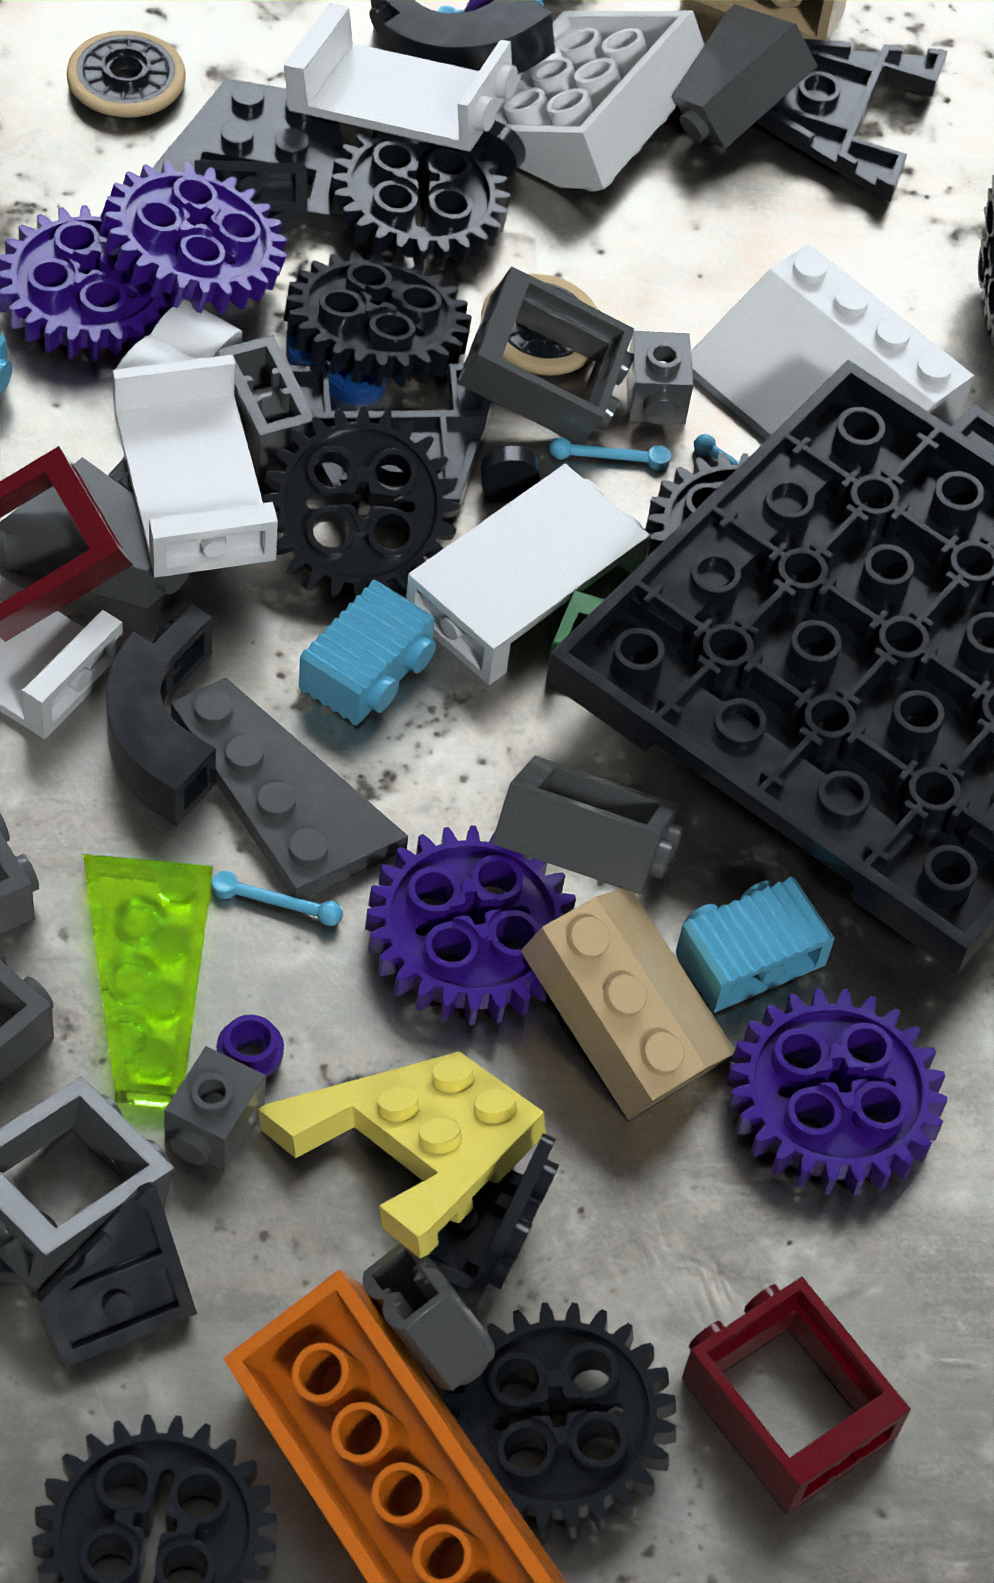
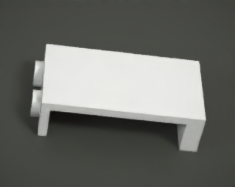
M329 3L284 64L289 111L469 152L484 131L488 132L492 128L496 112L505 99H511L518 80L517 67L512 66L511 42L500 40L480 71L353 44L350 7Z
M233 355L202 357L193 360L140 365L113 370L114 414L154 578L276 560L278 520L273 502L263 503L234 397L235 361Z
M564 464L408 574L406 599L435 617L433 637L487 685H491L507 672L510 644L571 600L574 590L582 592L617 565L631 574L646 559L650 534L644 530L641 523L635 517L625 514L603 496L599 488L592 481L583 479L568 465Z
M0 575V603L23 589ZM102 610L84 628L59 611H56L6 642L0 638V711L45 740L109 675L114 658L123 645L122 621Z

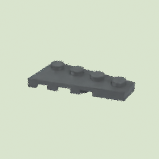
M227 678L171 702L172 719L187 731L216 748L217 786L292 897L307 898L395 856L397 849L400 847L407 849L408 835Z

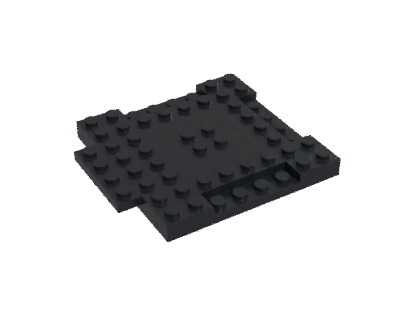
M847 360L550 653L547 682L646 752L654 743L855 885L851 896L853 901L957 975L994 932V415L974 403L952 426H949L850 360Z

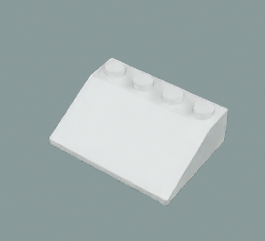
M563 11L553 22L556 52L529 70L518 74L513 96L509 100L505 99L496 112L495 121L514 130L525 146L526 157L519 168L560 188H583L587 191H598L609 186L620 170L641 150L642 145L668 119L669 114L677 106L672 95L705 46L693 11Z
M807 243L769 268L691 350L693 379L766 440L847 360H850L949 426H952L962 416L974 378L971 372L810 243Z

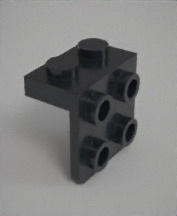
M543 1133L523 1175L511 1169L498 1184L488 1181L472 1197L473 1209L460 1223L449 1221L437 1233L438 1245L428 1255L463 1301L477 1307L488 1284L501 1290L532 1227V1221L540 1204H542L559 1168V1164L547 1159L555 1143V1138Z

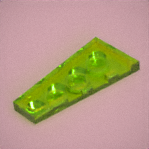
M83 854L85 882L88 892L115 1102L166 1107L185 1079L189 1069L212 893L213 866Z

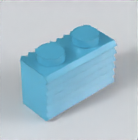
M372 580L369 587H365L361 595H357L354 602L349 603L347 609L342 610L338 618H334L331 626H327L324 632L318 635L316 641H312L308 649L303 650L300 656L299 688L303 693H309L313 700L318 699L323 706H329L332 712H338L343 719L348 718L352 725H358L372 709L378 713L383 712L393 701L399 688V681L408 671L411 670L417 674L430 662L436 649V642L433 641L435 617L377 580Z
M789 877L786 881H779L775 885L772 881L760 882L749 888L739 901L733 900L728 906L722 905L718 908L716 904H707L696 909L682 924L676 955L677 959L682 962L684 970L689 973L690 980L695 982L697 991L702 993L703 1001L708 1003L711 1012L716 1013L825 966L835 938L796 879Z

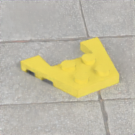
M460 1051L275 1101L258 1108L261 1131L295 1158L352 1128H356L422 1179L423 1182L379 1205L381 1227L420 1259L428 1255L438 1245L437 1233L449 1221L460 1223L473 1209L472 1197L488 1181L498 1184L537 1144L542 1134H546L545 1117L541 1109Z

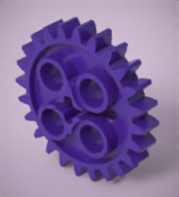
M168 161L163 162L160 173L148 164H145L142 167L140 176L128 171L125 174L123 184L118 182L113 184L111 194L107 196L101 215L103 222L99 232L100 236L107 238L104 252L118 255L114 268L116 270H133L130 281L131 285L136 286L148 282L152 285L150 291L151 298L155 299L166 292L171 295L173 307L178 308L184 299L191 300L194 309L198 313H202L205 302H211L220 314L225 313L229 301L239 309L244 310L249 298L260 302L266 289L271 291L274 289L287 254L283 251L287 237L279 234L282 225L281 220L268 218L271 209L270 204L252 203L256 192L254 189L239 192L234 189L236 185L235 177L232 176L222 183L216 180L214 168L210 167L203 176L196 174L193 165L189 162H186L183 172H177Z
M82 205L79 216L71 217L63 207L58 208V220L54 222L46 216L39 214L37 215V230L21 224L19 226V240L10 238L5 240V254H0L1 313H9V324L12 329L25 326V341L28 343L42 336L45 337V352L50 353L62 344L67 346V354L70 359H74L80 348L88 349L93 361L99 359L101 348H109L117 358L122 357V344L128 342L131 346H134L144 338V334L151 335L161 318L173 307L171 295L164 292L159 297L153 299L150 297L152 285L148 282L136 286L130 284L133 275L132 269L116 270L114 268L118 255L104 252L107 238L99 235L103 222L101 220L102 212L99 217L92 216L87 205Z
M470 825L466 840L458 841L449 827H444L441 844L435 845L428 837L422 834L418 836L416 855L403 847L397 849L395 867L383 864L380 869L379 885L371 886L368 906L371 908L367 909L365 930L371 931L368 952L370 954H381L379 957L378 974L386 976L398 973L395 980L394 993L399 996L414 988L418 991L415 1008L418 1011L426 1008L433 1000L441 1003L440 1016L443 1021L449 1019L455 1007L463 1008L469 1025L475 1024L479 1009H488L494 1021L501 1023L506 1004L509 1003L517 1012L525 1015L528 1012L531 999L530 994L544 1002L549 999V995L524 958L521 950L506 948L501 943L515 942L525 947L543 926L573 910L576 902L575 894L562 893L566 877L563 872L545 876L548 863L534 858L528 860L523 854L492 844L494 834L489 842L480 841L479 832L474 825ZM497 887L506 893L494 894L484 888ZM433 898L439 900L443 904L440 906H431L425 904L421 900ZM452 954L461 960L458 962H447L440 959L437 955Z
M819 988L815 989L811 1004L806 1007L796 994H790L784 1013L771 1004L768 1005L765 1009L762 1023L751 1020L748 1023L744 1041H738L731 1060L735 1064H731L726 1085L734 1088L731 1091L727 1104L728 1110L743 1112L739 1116L735 1130L737 1134L757 1133L750 1153L753 1156H758L772 1151L776 1155L771 1170L773 1174L776 1175L782 1172L789 1165L797 1168V1187L802 1188L810 1177L814 1175L821 1177V1185L825 1195L831 1194L838 1179L845 1180L851 1194L858 1196L864 1178L868 1177L873 1185L881 1191L885 1189L891 1171L905 1179L910 1173L914 1163L913 1159L921 1162L925 1160L932 1145L930 1140L935 1141L941 1129L943 1120L939 1117H941L948 1097L939 1093L945 1079V1072L929 1069L936 1050L934 1047L915 1049L914 1046L921 1029L918 1026L904 1031L897 1029L895 1026L900 1014L898 1009L888 1012L882 1018L874 1014L876 1008L875 997L870 996L861 1008L852 1006L849 991L843 989L837 1004H829L825 994ZM851 1054H862L874 1063H863L856 1060ZM786 1060H799L805 1063L809 1068H796L790 1065ZM872 1112L879 1114L888 1122H875L864 1113ZM810 1118L817 1121L823 1128H809L798 1119Z

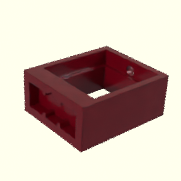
M60 446L0 481V518L49 488L54 487L90 550L0 603V638L5 642L133 566L75 464Z
M803 1276L782 1290L776 1284L763 1289L745 1306V1314L729 1325L725 1326L722 1321H716L704 1328L693 1338L688 1346L691 1351L682 1375V1380L787 1514L897 1438L911 1410ZM786 1329L792 1332L855 1410V1413L790 1458L722 1373Z

